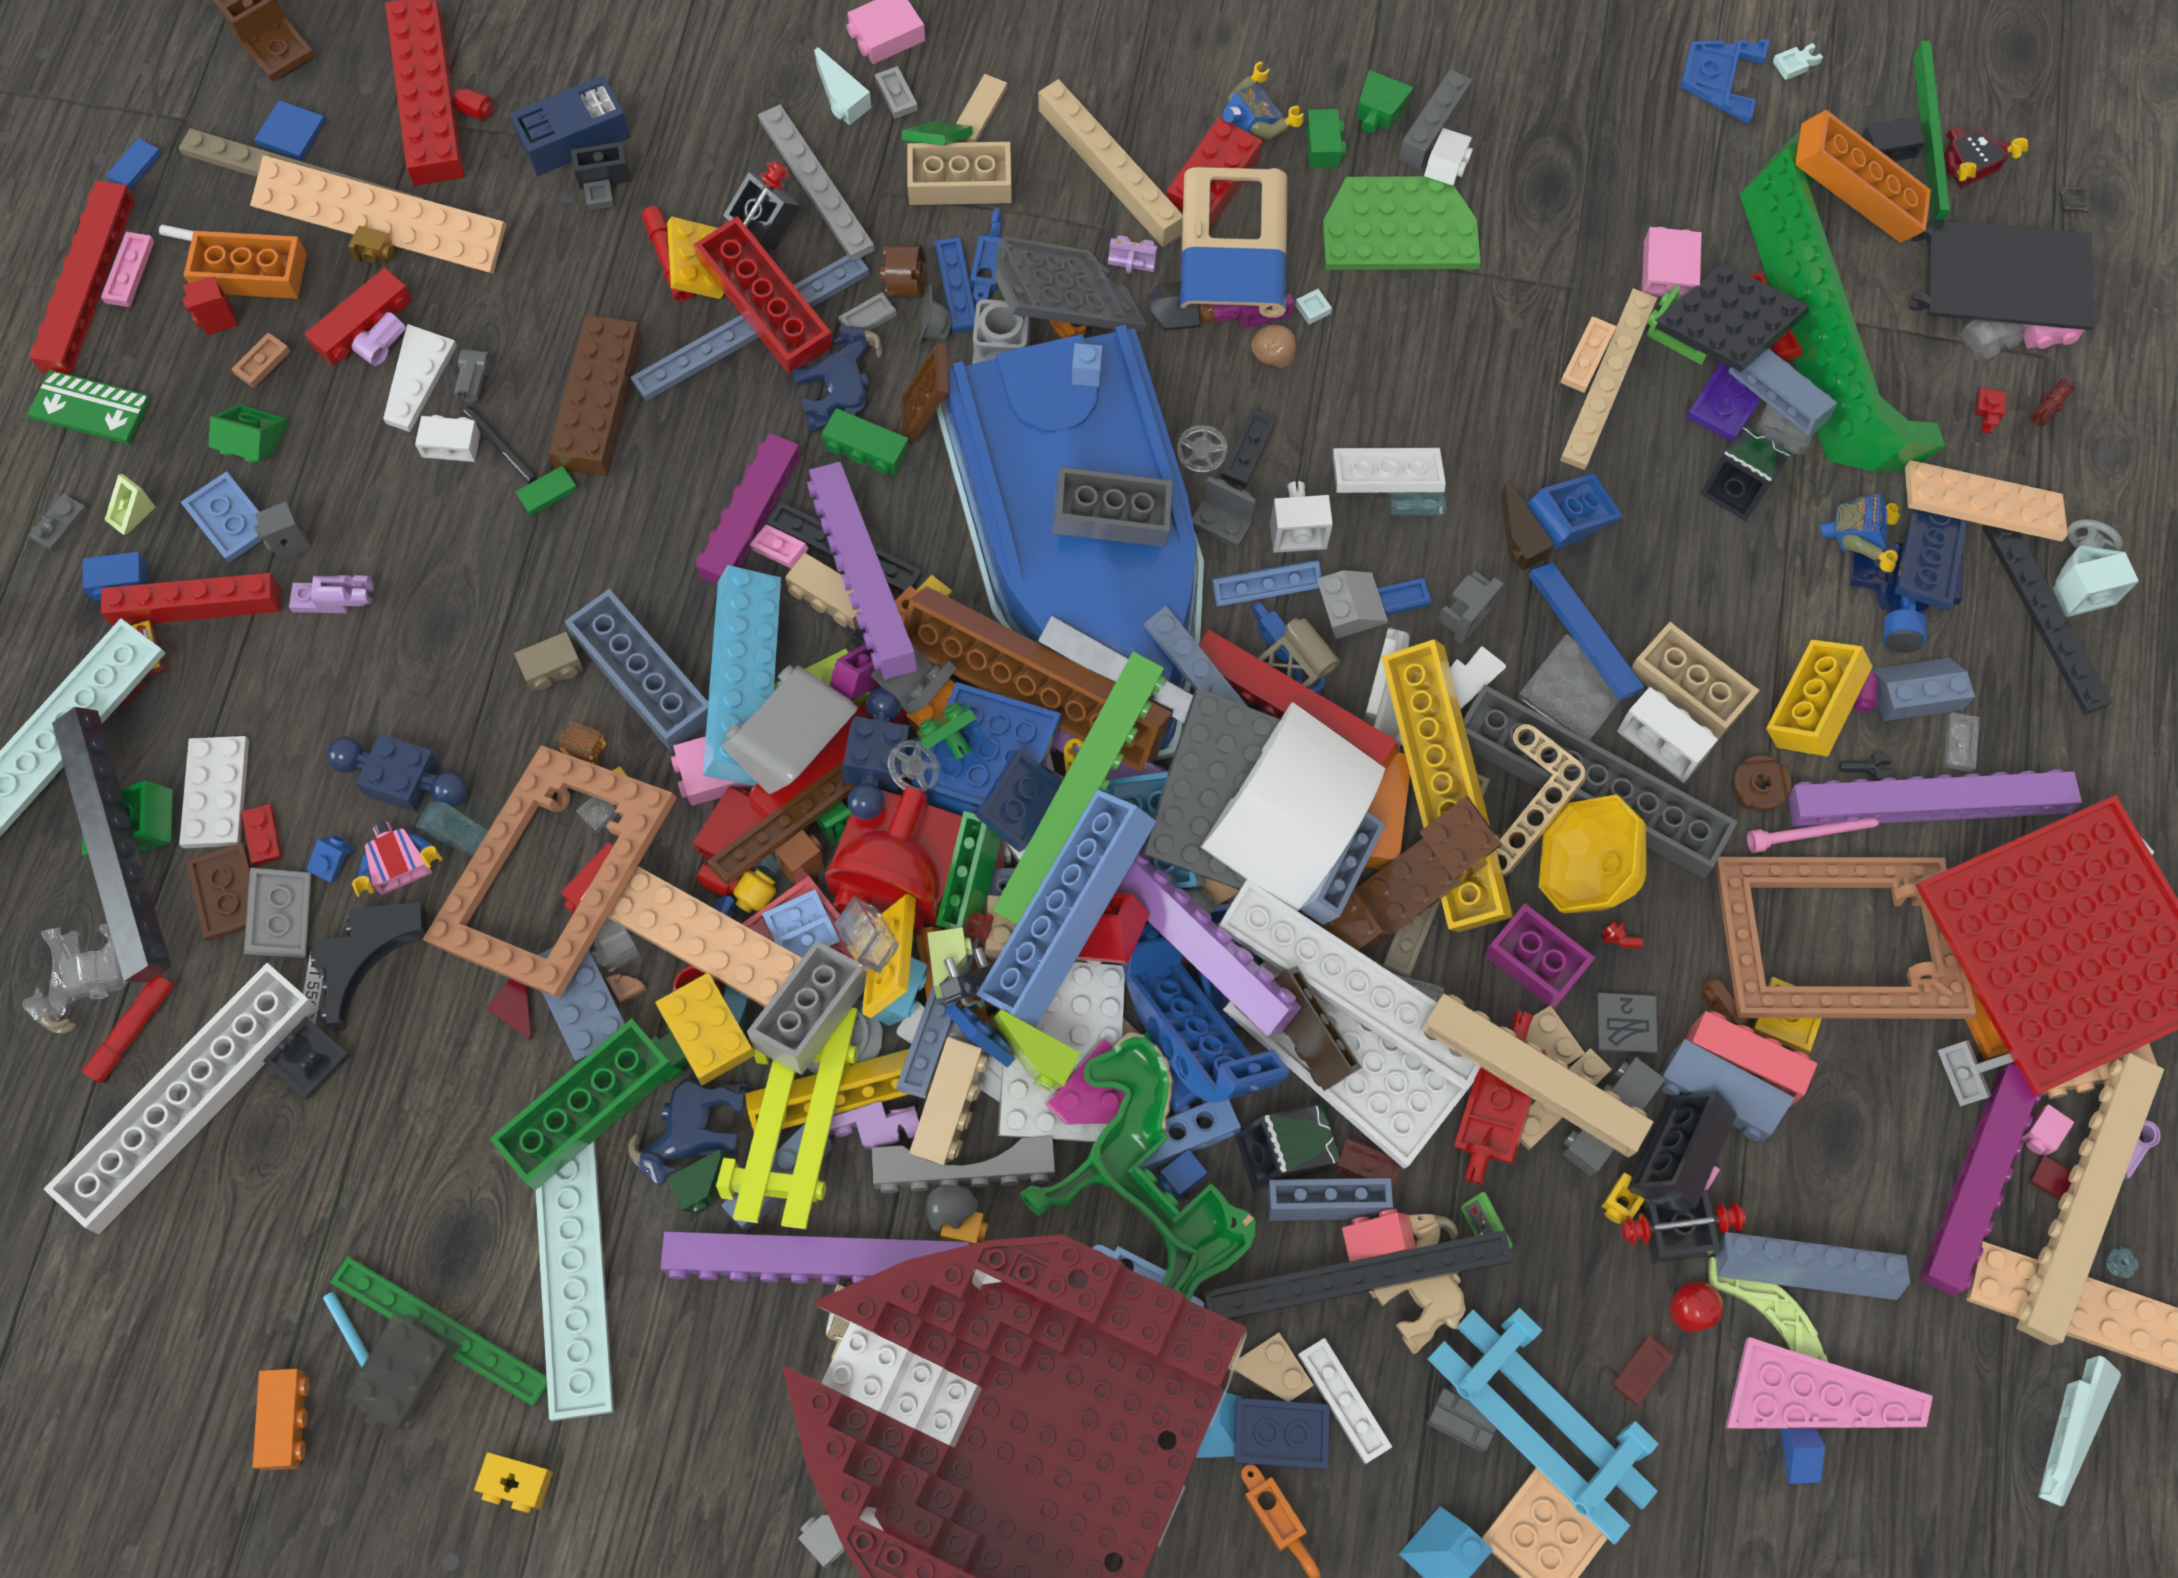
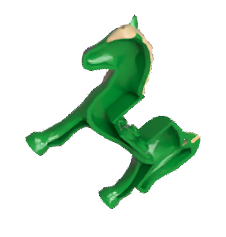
M1129 1032L1113 1046L1112 1050L1090 1059L1085 1064L1084 1079L1087 1084L1095 1088H1113L1125 1093L1118 1114L1103 1129L1093 1144L1088 1158L1071 1175L1050 1187L1030 1185L1020 1193V1196L1036 1215L1042 1216L1050 1206L1067 1207L1083 1189L1090 1185L1102 1184L1109 1187L1136 1207L1155 1225L1163 1237L1168 1251L1167 1267L1160 1284L1184 1294L1186 1300L1190 1301L1195 1289L1201 1282L1212 1275L1226 1270L1251 1247L1255 1236V1219L1250 1213L1228 1204L1224 1196L1212 1184L1208 1185L1179 1213L1176 1208L1178 1206L1177 1200L1169 1192L1165 1191L1162 1193L1155 1186L1157 1179L1148 1169L1144 1168L1141 1170L1139 1168L1169 1139L1164 1131L1167 1127L1166 1117L1170 1111L1174 1080L1170 1072L1169 1060L1163 1055L1160 1048L1152 1042L1150 1032H1146L1144 1035ZM1232 1217L1236 1219L1237 1223L1234 1228H1231Z

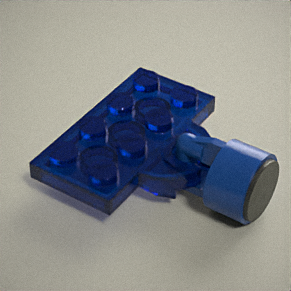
M1886 541V549H1882L1884 553L1887 550H1893L1898 555L1895 563L1896 566L1892 572H1885L1879 567L1881 560H1873L1861 553L1851 551L1849 585L1877 590V601L1881 609H1886L1890 612L1884 618V645L1890 650L1899 653H1911L1924 647L1927 642V618L1924 616V613L1931 605L1895 594L1904 544ZM1961 554L1953 600L1955 605H1959L1962 600L1963 554Z

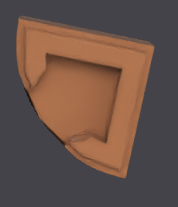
M617 974L606 978L621 1005L647 991L641 981L630 976Z

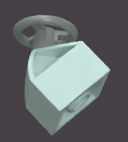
M2090 519L2073 522L2067 529V536L2071 544L2077 549L2061 569L2053 587L2066 617L2116 605L2139 581L2126 553L2120 551L2123 541L2120 534L2114 528L2103 522ZM2088 528L2087 536L2077 537L2076 530ZM2098 530L2109 535L2114 543L2105 539Z

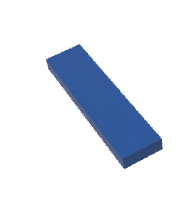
M961 238L935 241L947 308L952 318V334L973 331L975 308Z

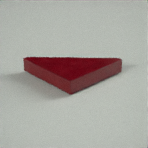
M509 979L486 1008L530 1041L533 1035L531 1032V1013L527 985Z

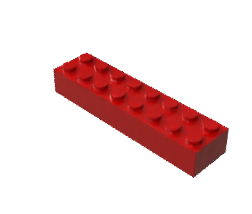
M397 0L385 2L406 168L413 185L419 186L465 178L456 108L453 106L454 93L443 14L438 0Z

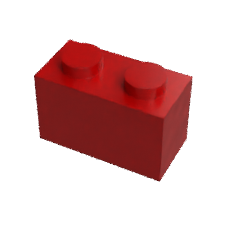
M215 276L183 285L186 294L185 297H182L184 306L188 313L191 312L196 326H202L207 335L238 326L232 304Z

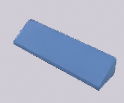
M1315 559L1210 578L1215 604L1218 607L1318 589L1317 579L1321 578L1319 561Z

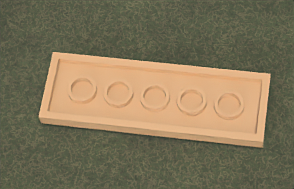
M1909 460L1905 466L1908 508L2061 542L2068 535L2064 500L2061 493Z

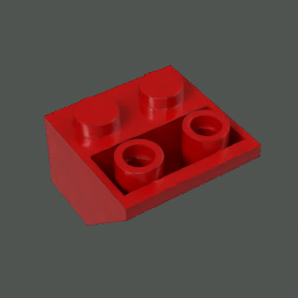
M1115 893L1079 953V957L1082 960L1128 964L1150 913L1132 894Z

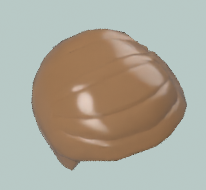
M1267 325L1257 331L1251 341V348L1255 356L1264 365L1270 364L1279 369L1285 368L1293 362L1296 355L1295 336L1290 329L1283 325Z

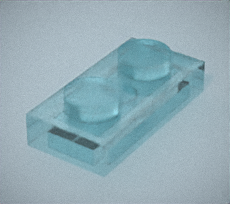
M1389 492L1388 500L1391 515H1445L1446 503L1443 492Z

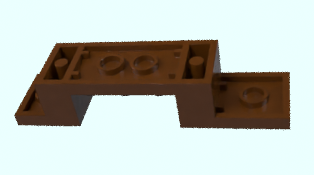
M212 0L223 14L232 34L271 82L315 57L312 49L285 18L277 0Z
M1465 797L1420 831V834L1423 836L1420 841L1363 884L1355 885L1340 917L1324 925H1321L1309 915L1306 918L1359 952L1362 949H1375L1488 865L1485 858L1503 844L1471 799Z

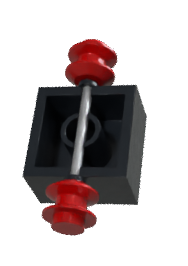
M778 161L766 163L769 168L767 173L761 172L757 174L748 172L723 215L729 221L738 216L762 247L772 249L777 247L801 207L799 203L782 190L784 186L781 180L783 178L789 179L790 176L787 173V167Z
M1705 1189L1696 1209L1670 1210L1645 1199L1640 1206L1641 1214H1639L1638 1220L1633 1221L1627 1215L1625 1222L1621 1223V1233L1625 1241L1628 1240L1631 1246L1635 1245L1636 1239H1641L1644 1244H1648L1652 1264L1707 1257L1721 1250L1715 1226L1723 1234L1728 1232L1729 1227H1734L1736 1232H1741L1742 1225L1746 1224L1744 1209L1738 1207L1735 1201L1731 1202L1728 1209H1725L1724 1205L1719 1203L1715 1213L1712 1214L1708 1191Z

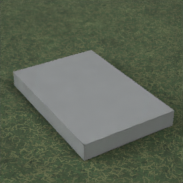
M250 868L244 954L305 958L311 882L310 872Z

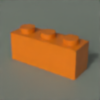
M298 1369L259 1371L253 1468L262 1471L300 1469L301 1460H304L306 1453L305 1442L302 1441L303 1428L307 1426L308 1421L307 1410L304 1409L305 1396L309 1394L310 1389L309 1378L306 1377L305 1372Z

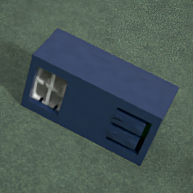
M604 75L509 113L516 136L537 176L573 162L571 154L573 149L617 143L631 138L624 112Z

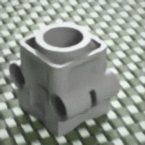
M983 299L977 303L973 332L974 353L972 364L996 359L997 353L1030 346L1031 317L1013 315L1006 301Z

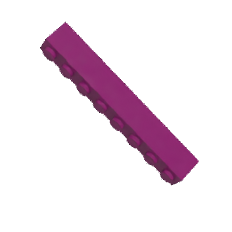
M2011 1063L2002 1067L1997 1073L1990 1092L1991 1097L1987 1099L1918 1279L1951 1296L1967 1291L1972 1283L1973 1275L1970 1272L1973 1265L1979 1262L1984 1249L1980 1247L1983 1238L1987 1237L1992 1230L1994 1221L1990 1219L1993 1211H1996L2003 1201L2002 1187L2008 1183L2013 1174L2014 1168L2010 1166L2013 1158H2016L2022 1150L2023 1141H2021L2023 1132L2029 1129L2033 1121V1115L2030 1114L2033 1105L2038 1104L2043 1094L2041 1093L2034 1097L2017 1066Z

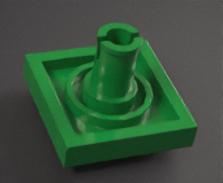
M955 702L943 710L945 714L935 720L934 717H931L919 725L920 730L916 734L926 750L945 740L956 760L964 757L958 749L959 745L966 755L972 751L959 729L976 719L965 702L961 704Z

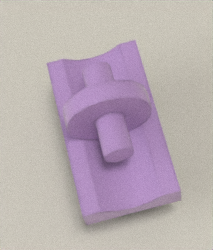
M1119 235L1116 239L1111 238L1108 264L1126 267V273L1132 274L1133 269L1154 272L1157 246H1154V242L1150 240L1136 243L1131 242L1127 236Z

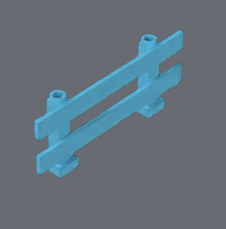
M1518 1308L1502 1323L1501 1327L1505 1331L1500 1336L1472 1310L1457 1328L1484 1354L1479 1361L1471 1368L1445 1341L1433 1352L1428 1360L1456 1387L1461 1397L1469 1400L1573 1504L1575 1510L1580 1515L1587 1517L1613 1544H1616L1630 1525L1604 1499L1617 1485L1641 1510L1646 1507L1657 1493V1490L1632 1465L1636 1460L1640 1461L1652 1453L1658 1446V1443L1634 1421L1617 1435L1615 1439L1620 1445L1616 1449L1613 1448L1515 1351L1519 1346L1524 1348L1542 1331L1530 1317ZM1498 1369L1600 1468L1589 1483L1487 1384Z

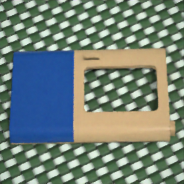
M1195 167L1188 169L1184 174L1180 308H1185L1189 304L1259 306V311L1263 316L1271 318L1282 316L1286 311L1287 174L1277 168ZM1212 180L1261 182V237L1259 239L1211 238L1209 236L1210 182ZM1272 306V310H1268L1266 308Z

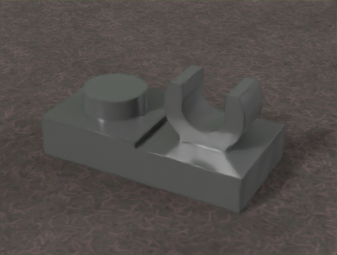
M62 494L46 515L42 516L40 523L32 528L29 537L54 553L88 510L84 505Z

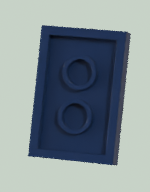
M1019 748L1013 752L976 812L975 817L1015 850L1021 852L1025 850L1036 832L1061 782Z
M1237 1398L1235 1402L1233 1463L1327 1470L1330 1405Z

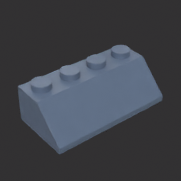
M1686 1039L1670 1054L1660 1074L1665 1079L1661 1085L1662 1090L1670 1096L1718 1091L1737 1114L1733 1126L1742 1130L1743 1135L1754 1141L1761 1140L1763 1142L1772 1135L1794 1097Z

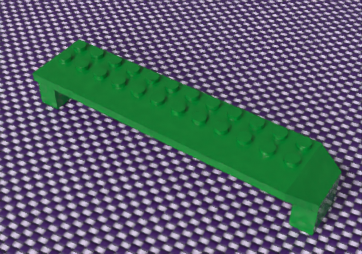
M1799 130L1766 162L1740 193L1743 207L1769 286L1809 305L1808 314L1791 328L1803 351L1800 358H1795L1794 362L1797 371L1802 376L1808 378L1816 387L1837 402L1830 420L1817 429L1826 460L1869 471L1905 473V466L1909 460L1923 463L1944 448L1945 444L1937 423L1908 421L1879 395L1809 186L1816 180L1795 165L1800 137Z

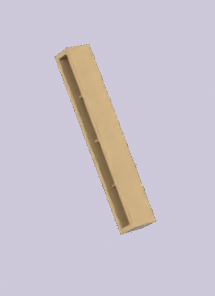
M1058 79L1039 91V112L1155 240L1164 247L1181 236L1183 214Z
M1443 993L1421 1028L1423 1032L1628 1158L1638 1151L1653 1124V1121L1647 1118V1114L1643 1110L1634 1106L1630 1108L1620 1102L1621 1098L1615 1093L1608 1090L1603 1091L1594 1086V1081L1582 1074L1576 1075L1571 1072L1563 1061L1556 1058L1550 1059L1545 1056L1538 1046L1530 1042L1524 1043L1517 1039L1516 1034L1512 1030L1503 1026L1499 1028L1490 1022V1018L1480 1011L1473 1012L1464 1006V1002L1454 995L1447 996Z

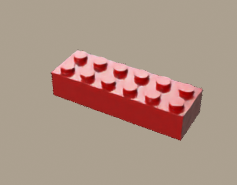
M738 216L694 243L697 260L789 375L792 374V369L801 368L832 347L831 331Z

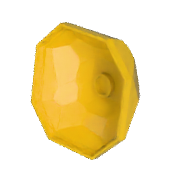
M1611 795L1568 803L1543 833L1539 888L1560 912L1603 911L1631 898L1642 888L1646 877V824L1620 796Z

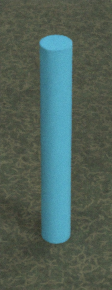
M335 1292L327 1294L323 1297V1300L366 1377L373 1375L378 1369Z

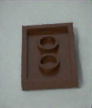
M243 842L186 860L203 938L208 942L245 930L251 864L247 848Z

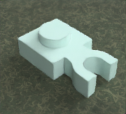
M1812 43L1807 45L1803 51H1799L1795 47L1777 54L1772 62L1783 78L1787 80L1807 72L1809 66L1820 64L1823 57L1821 54L1816 56L1810 55L1815 49V45Z

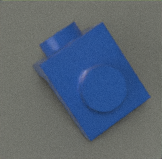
M339 835L318 839L306 871L330 883L334 882L338 878L345 856L354 853L355 847L348 844L347 839Z

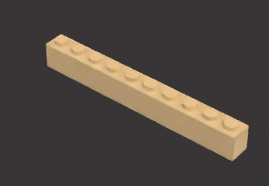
M2131 1053L2115 1059L2110 1066L2109 1075H2111V1079L2099 1095V1101L2102 1103L2099 1111H2096L2090 1119L2089 1128H2091V1132L2079 1148V1154L2082 1156L2079 1164L2075 1165L2070 1172L2068 1180L2071 1182L2068 1192H2065L2059 1201L2058 1208L2061 1209L2059 1217L2052 1222L2049 1228L2048 1235L2051 1238L2048 1246H2045L2039 1254L2038 1263L2040 1267L2037 1274H2034L2028 1283L2027 1290L2030 1293L2027 1301L2022 1303L2017 1312L2019 1323L2016 1329L2049 1345L2063 1343L2164 1071L2163 1068Z

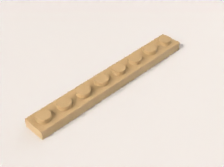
M1634 288L1632 289L1560 461L1583 470L1586 469L1657 297Z

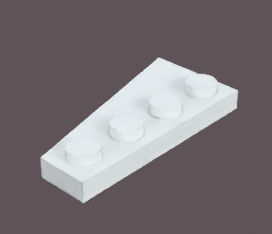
M407 324L383 418L386 424L411 432L457 347L455 340Z

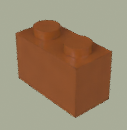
M803 830L775 850L780 869L794 886L808 875L812 879L825 869L822 860L825 856L821 851V844L813 835L808 837Z

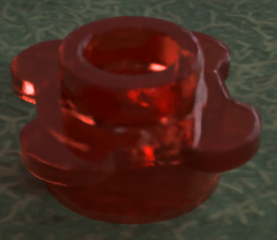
M977 912L968 917L965 923V931L971 941L979 939V941L985 942L988 939L992 930L993 915L990 913L982 915V913Z

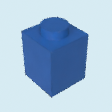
M1188 1149L1160 1171L1159 1178L1162 1181L1159 1184L1164 1192L1167 1191L1174 1195L1177 1200H1180L1205 1180L1208 1172Z

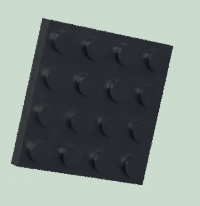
M1722 263L1700 282V286L1692 288L1656 319L1657 325L1655 328L1741 373L1808 314L1809 305Z

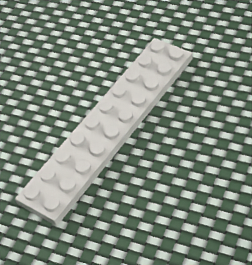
M1247 879L1243 883L1217 927L1228 931L1232 936V940L1281 972L1298 966L1315 994L1464 1091L1470 1088L1480 1066L1421 1030L1436 1005V1001Z

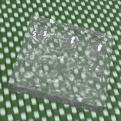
M1567 634L1518 695L1520 700L1549 720L1588 741L1591 740L1620 703L1575 639Z

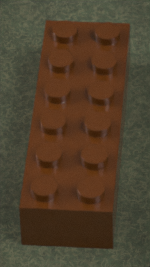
M585 315L548 453L555 469L563 466L566 471L608 476L632 382L630 377L634 374L642 343V336L637 322Z

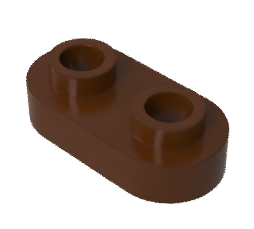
M1712 977L1702 983L1701 996L1707 1005L1712 1006L1717 1013L1726 1017V1021L1735 1025L1747 1026L1746 1018H1738L1735 1000L1720 980Z

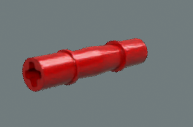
M648 207L641 215L649 233V240L653 242L658 259L665 271L664 278L667 280L676 301L683 302L689 300L694 293L671 288L667 223L660 207Z
M160 975L147 982L138 996L134 997L135 1002L118 1021L104 1044L98 1045L99 1048L81 1072L102 1085L117 1063L123 1059L121 1055L139 1035L153 1012H158L157 1009L175 985Z

